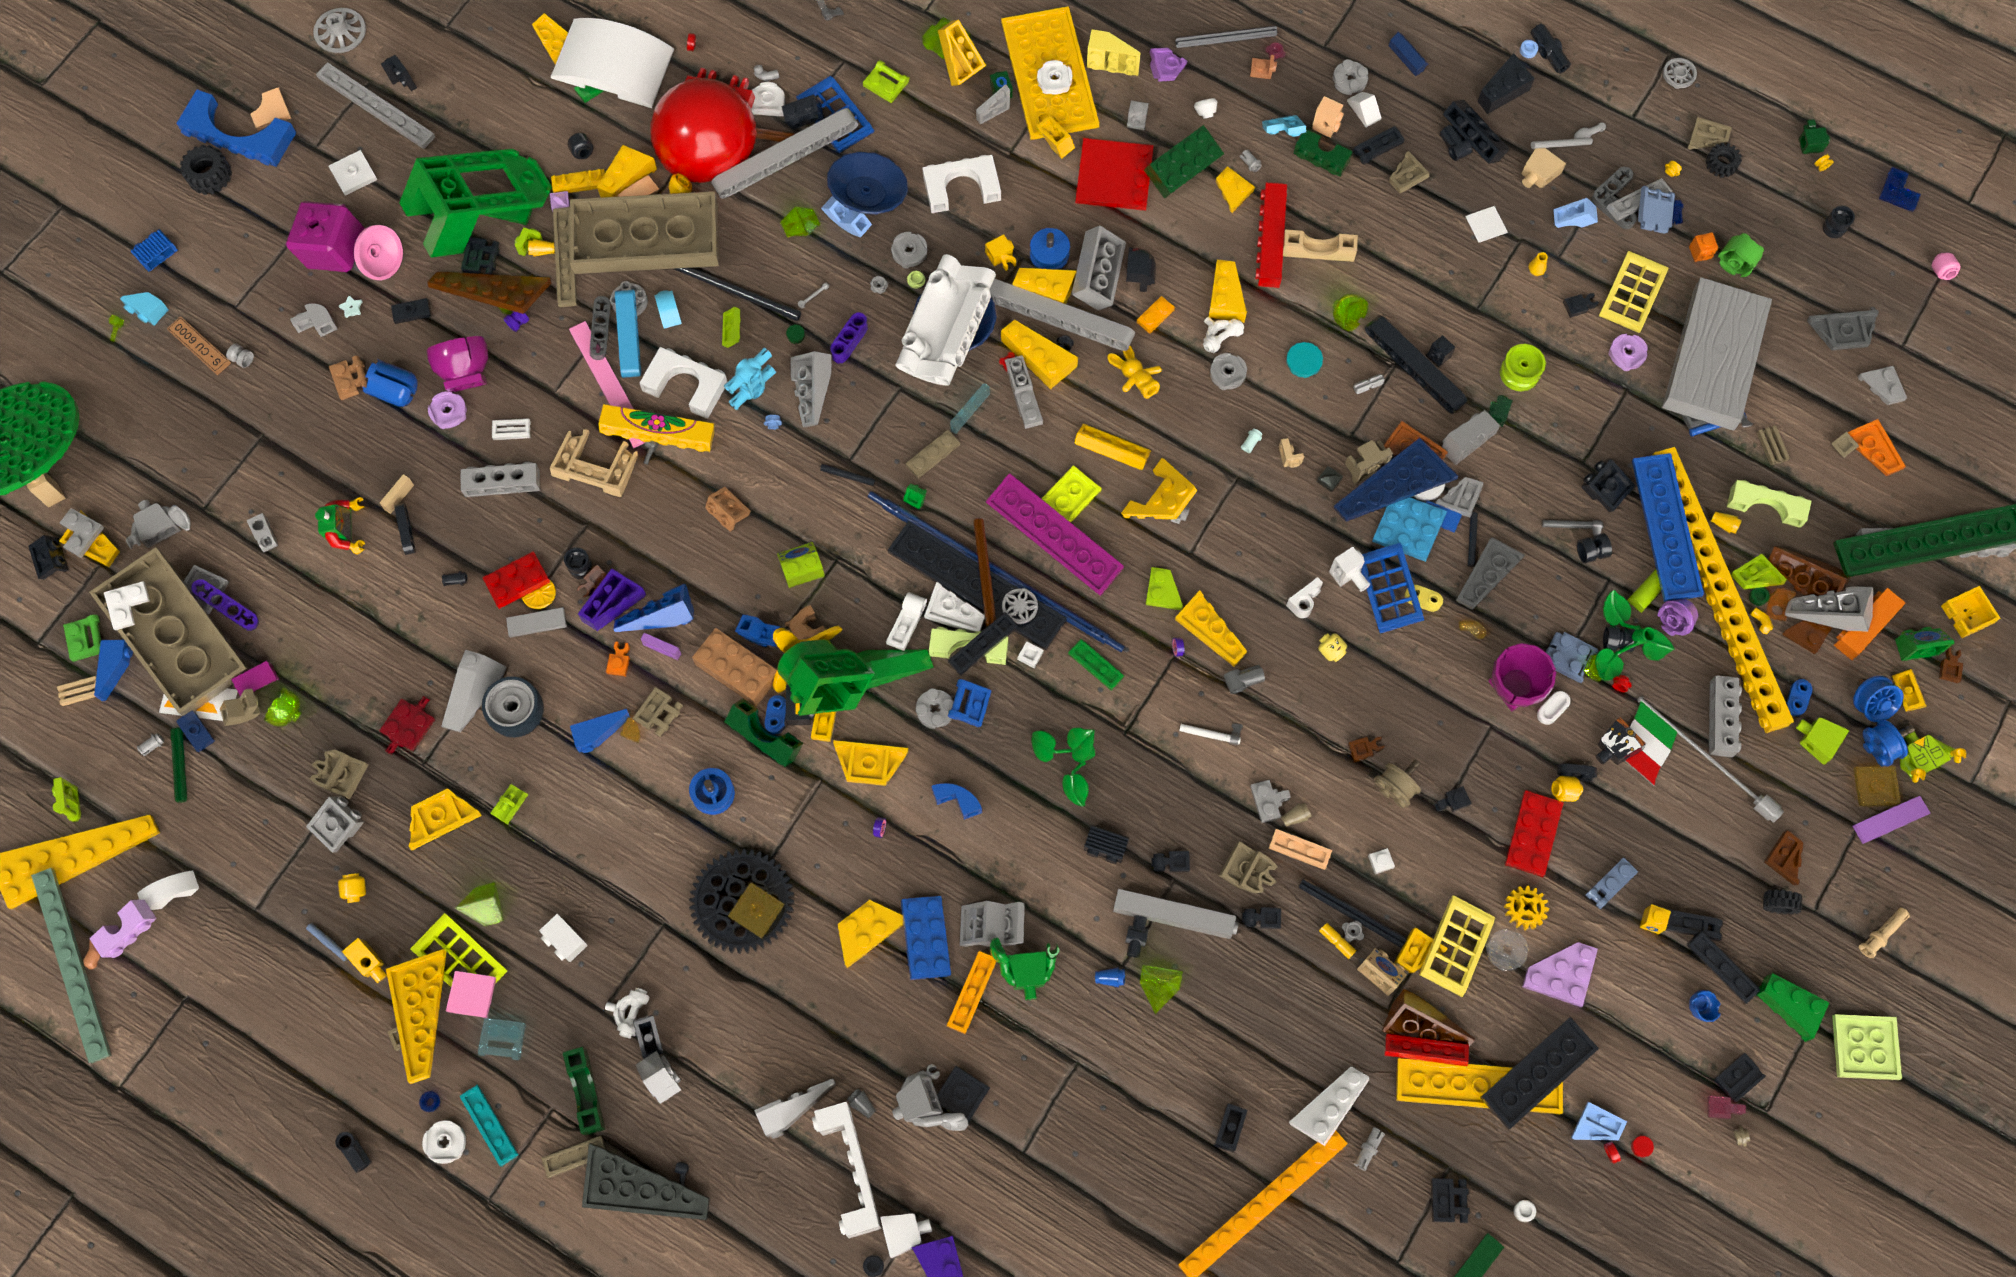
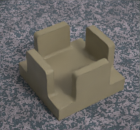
M1371 440L1358 447L1357 451L1361 456L1360 458L1354 460L1352 455L1347 457L1345 465L1352 474L1351 480L1357 485L1370 478L1390 462L1393 453L1390 448L1386 449L1380 440L1376 441V443Z

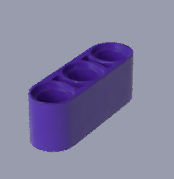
M854 313L831 344V355L834 362L844 363L866 334L868 325L867 318L863 313ZM848 336L853 337L852 339H845ZM839 350L843 351V352L840 353V354L835 353V352H837V351H839Z

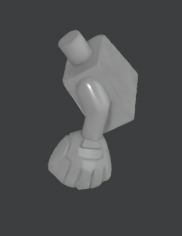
M143 500L138 504L141 511L133 516L135 522L132 523L131 535L126 538V542L130 549L135 544L140 546L141 542L147 548H150L180 532L179 527L186 531L190 530V517L185 510L180 509L176 505L161 507L158 503L151 505L149 500Z
M934 1064L929 1065L927 1071L924 1072L922 1070L906 1078L901 1090L896 1095L899 1106L892 1110L896 1120L904 1118L906 1122H912L915 1126L921 1127L941 1125L952 1131H962L967 1128L968 1120L963 1113L942 1114L943 1111L932 1080L939 1078L940 1073H930L936 1069Z

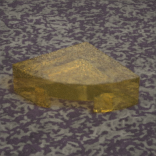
M628 717L620 736L639 743V728Z

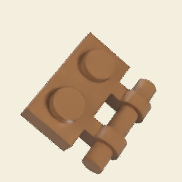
M359 356L352 357L353 364L350 366L347 360L329 366L341 400L359 394L357 388L360 386L367 388L368 378L365 377V366ZM357 372L358 378L354 379L352 374Z

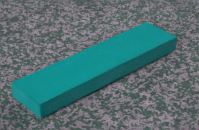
M476 1085L459 1097L499 1166L502 1167L519 1156L480 1086Z

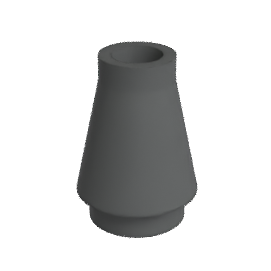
M857 1088L846 1099L849 1102V1106L868 1119L876 1112L864 1090L861 1091Z

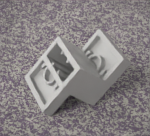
M983 901L961 906L960 946L968 947L979 944L990 947L991 940L996 937L999 938L1002 947L1023 943L1024 903L1015 902L1005 905Z

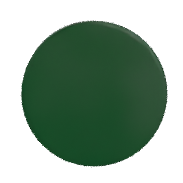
M792 325L786 331L788 341L793 344H799L805 338L804 329L800 325Z
M1765 587L1753 588L1749 593V600L1755 606H1763L1770 599V593Z

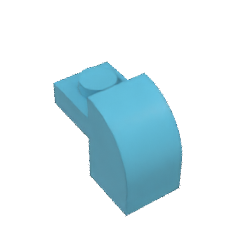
M665 290L654 295L663 327L668 328L682 324L673 291Z

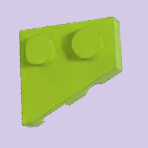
M1760 554L1731 574V577L1743 589L1783 585L1787 580L1763 554Z
M1151 568L1146 605L1182 611L1183 605L1171 570Z

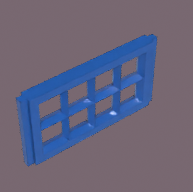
M832 76L796 96V99L799 100L813 94L815 96L818 95L824 102L821 104L822 108L827 106L832 112L831 115L836 112L830 106V103L841 98L846 106L838 111L849 108L854 114V118L858 119L862 124L863 128L853 134L852 132L848 133L849 136L843 140L831 142L839 153L874 132L870 123ZM832 87L838 95L826 101L821 93Z
M1401 543L1362 554L1364 564L1361 572L1370 583L1367 592L1380 634L1424 621ZM1398 555L1401 566L1387 570L1384 559ZM1380 560L1383 572L1369 575L1366 564ZM1402 570L1405 581L1391 585L1388 574ZM1385 575L1388 587L1374 591L1371 579ZM1407 585L1410 597L1396 601L1393 589ZM1389 591L1393 602L1379 606L1376 594ZM1412 601L1415 612L1401 616L1398 604ZM1394 606L1397 617L1383 621L1380 610Z

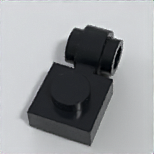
M1169 851V858L1165 857V854L1162 853L1153 854L1151 866L1154 868V871H1165L1166 867L1169 866V872H1190L1189 851Z
M1261 907L1260 914L1256 913V909H1244L1242 922H1244V926L1253 927L1260 921L1261 929L1280 930L1281 908Z

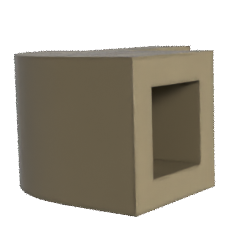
M252 689L244 690L238 699L223 701L220 712L224 726L241 724L256 718L260 714L258 698L254 695Z

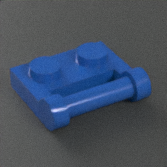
M959 679L956 685L958 688L952 709L948 712V717L981 727L991 690ZM965 689L970 692L964 713H961L959 709Z

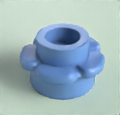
M768 415L765 417L764 425L768 426V429L774 430L782 425V421L779 415Z

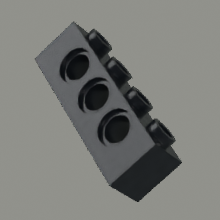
M1464 99L1453 101L1443 113L1445 118L1470 142L1471 146L1488 164L1499 162L1510 149Z

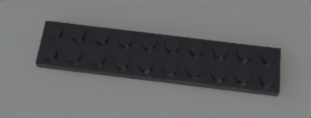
M908 521L888 548V553L932 581L938 582L945 589L985 613L979 564ZM990 571L997 619L1003 614L1002 602L1005 595L1019 588ZM1016 593V594H1013V595H1014L1016 598H1018V594H1019V593ZM1025 593L1021 595V598L1024 599ZM1028 595V599L1026 601H1033V599ZM1037 600L1038 611L1035 617L1027 623L1017 624L1018 628L1015 632L1042 649L1047 650L1066 623L1067 618ZM1007 602L1005 604L1006 611L1011 606ZM1034 609L1030 611L1027 610L1028 617L1031 616V614L1034 612ZM1018 614L1012 616V618L1021 619Z

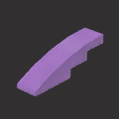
M1918 796L1854 825L1853 828L1864 844L1930 814L1921 796Z

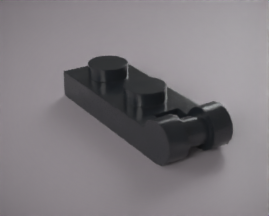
M1396 126L1355 146L1353 152L1360 157L1359 160L1364 165L1371 159L1403 144L1405 139Z
M1669 910L1671 913L1665 931L1692 936L1702 931L1713 941L1722 940V934L1720 933V927H1723L1722 919ZM1708 925L1712 926V931H1708Z

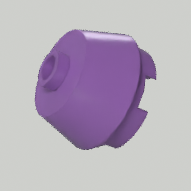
M1678 599L1665 602L1658 612V617L1660 616L1663 623L1661 627L1666 633L1671 636L1675 634L1683 636L1693 630L1698 619V611L1690 601Z

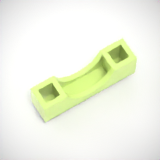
M1737 480L1733 484L1727 507L1746 512L1754 504L1763 503L1770 505L1778 511L1782 523L1799 528L1807 522L1811 501L1802 496H1793L1784 491L1771 490L1766 486H1757L1745 480Z
M944 627L932 629L929 655L932 657L949 658L953 651L968 644L981 632L968 633L962 629L950 631ZM1008 637L984 656L987 663L1006 665Z

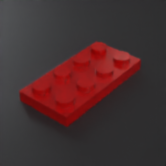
M1524 791L1505 861L1506 866L1540 877L1545 876L1564 802Z

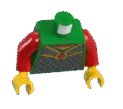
M359 497L351 502L349 500H333L326 503L325 507L319 508L315 513V518L318 520V532L328 541L331 547L344 550L351 549L354 554H360L365 550L360 548L365 545V542L362 540L352 544L351 510L349 509L351 507L354 511H358L364 508V506L357 504V502L363 501V498Z

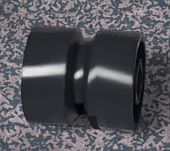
M1847 206L1835 207L1823 223L1822 229L1824 233L1830 238H1841L1854 222L1855 214Z
M1605 533L1595 535L1592 539L1588 537L1577 541L1576 546L1579 558L1585 564L1596 561L1597 558L1604 559L1612 555L1611 542Z
M574 547L565 553L564 563L570 575L578 580L584 579L583 577L593 568L587 552L582 548Z
M1606 625L1603 634V648L1616 651L1618 648L1621 650L1634 643L1632 635L1635 629L1622 627L1620 630L1618 626ZM1635 647L1625 652H1633Z

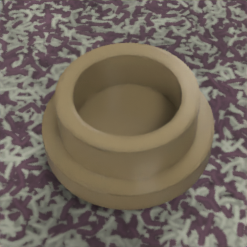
M1741 1125L1738 1126L1739 1128L1734 1129V1135L1737 1145L1745 1147L1747 1146L1746 1142H1750L1748 1130L1743 1129Z

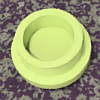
M912 271L907 277L908 285L915 289L921 288L925 284L924 274L920 271Z

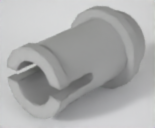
M1245 150L1242 152L1245 156L1241 154L1240 158L1248 165L1250 171L1257 172L1262 166L1260 164L1261 161L1257 160L1249 150Z
M158 733L155 735L151 734V738L138 745L137 749L145 757L158 746L162 747L164 740Z

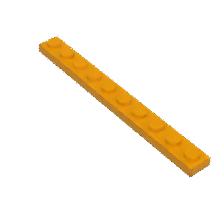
M1336 1130L1325 1146L1317 1142L1178 1264L1179 1268L1187 1277H1198L1347 1145V1142Z

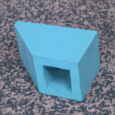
M149 292L122 296L120 298L124 303L123 308L131 314L136 313L142 322H149L152 325H155L169 310L160 299Z

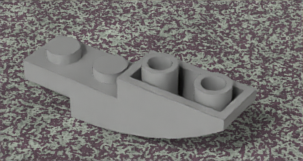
M1023 355L1006 359L1005 364L1025 429L1042 425L1043 419Z

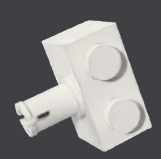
M1351 547L1334 559L1329 573L1340 587L1351 579L1361 592L1370 586V583L1361 573L1364 557L1360 551H1356L1354 547Z

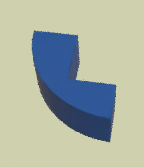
M947 783L931 786L937 805L956 799L964 820L982 813V807L976 797L965 788Z

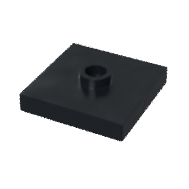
M955 1066L937 1094L941 1107L951 1113H963L969 1124L990 1087Z

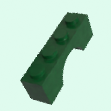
M744 698L732 705L724 721L733 730L744 736L747 741L752 742L762 752L768 754L784 767L795 761L804 744L789 732L782 736L768 733L759 722L758 709Z
M584 1047L562 1052L566 1071L571 1080L576 1098V1114L581 1134L587 1136L606 1130L587 1050Z

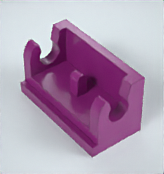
M265 661L231 680L241 697L244 690L252 689L255 692L279 680V677L272 664Z

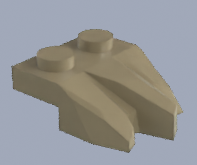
M337 750L326 751L324 753L325 761L316 760L312 764L318 770V773L312 775L310 780L323 789L350 800L368 764Z
M1239 841L1236 843L1219 876L1237 888L1251 893H1263L1262 883L1268 886L1276 883L1269 874V870H1275L1278 866L1260 851L1256 852Z

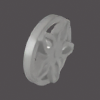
M1684 58L1671 59L1663 69V78L1676 89L1689 87L1697 76L1694 64ZM1690 70L1693 72V77L1689 73Z
M1014 589L1005 595L1002 602L1003 613L1006 612L1011 618L1018 614L1021 619H1012L1017 624H1023L1031 621L1037 614L1038 601L1035 595L1027 589ZM1019 593L1018 598H1016L1013 594ZM1023 593H1025L1024 599L1021 598V595ZM1028 595L1033 599V601H1026L1028 599ZM1006 602L1011 605L1007 611L1005 608ZM1034 609V612L1031 614V616L1028 617L1027 610L1030 611Z

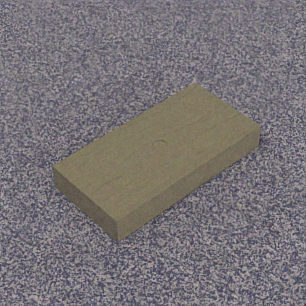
M715 192L570 199V265L573 273L719 266L718 203Z
M155 547L89 593L111 621L104 592L142 581L145 582L150 601L131 606L135 625L117 631L176 711L184 716L191 710L196 711L233 685L231 679L250 669L163 552Z

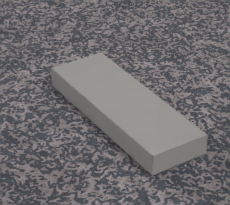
M563 607L506 618L508 636L510 638L567 627Z

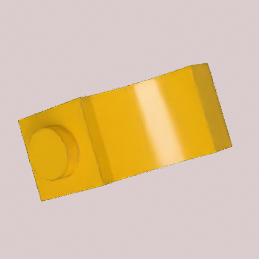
M1050 115L1036 126L1051 149L1061 159L1075 148L1071 136Z

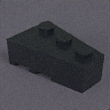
M1513 53L1481 90L1477 102L1489 114L1530 91L1535 78Z

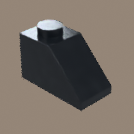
M650 1015L634 1020V1028L643 1060L656 1051L659 1055L663 1054L654 1016Z

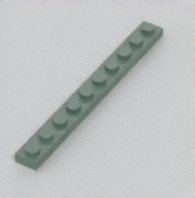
M49 868L31 876L88 1062L92 1064L112 1055L55 870Z

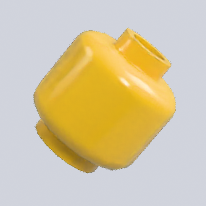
M1559 776L1552 783L1551 790L1557 800L1574 802L1583 793V786L1579 779L1574 776Z
M359 873L342 875L343 878L338 881L340 898L347 899V903L359 902L360 897L366 895L364 877L359 876Z

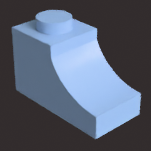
M1588 198L1554 209L1555 226L1558 228L1563 226H1580L1582 228L1597 223V208Z

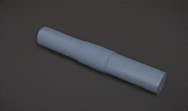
M313 923L307 926L306 929L343 961L348 959L342 953L343 949Z

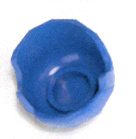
M1698 990L1690 998L1689 1009L1692 1015L1700 1021L1714 1022L1721 1015L1718 1011L1721 1003L1711 991Z

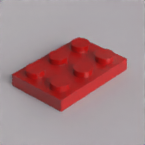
M534 551L482 577L499 609L550 583Z

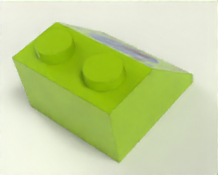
M813 542L777 553L789 588L825 576Z

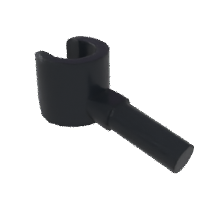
M678 1162L675 1167V1173L681 1174L680 1184L685 1186L689 1166L686 1163Z

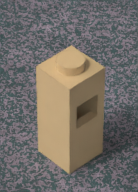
M47 473L42 474L27 484L29 491L48 508L66 499L58 483Z

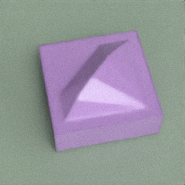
M568 191L550 193L552 212L555 208L570 207Z

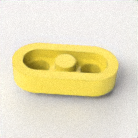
M1414 585L1416 592L1419 594L1417 597L1422 609L1430 612L1440 609L1443 604V598L1438 592ZM1408 588L1405 592V598L1410 597ZM1431 598H1435L1437 602H1432Z

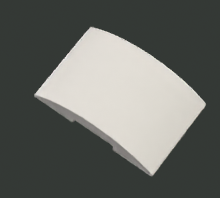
M577 18L573 20L551 78L585 88L587 85L618 94L619 99L652 108L674 48L660 39L628 25L597 18Z

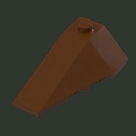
M1403 989L1393 1002L1382 1028V1031L1387 1034L1467 1044L1469 1047L1475 1041L1473 1036L1432 1005L1406 989Z

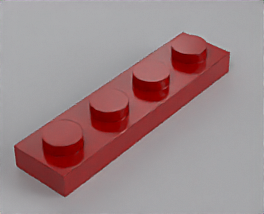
M1386 1034L1385 1056L1467 1067L1469 1062V1045Z

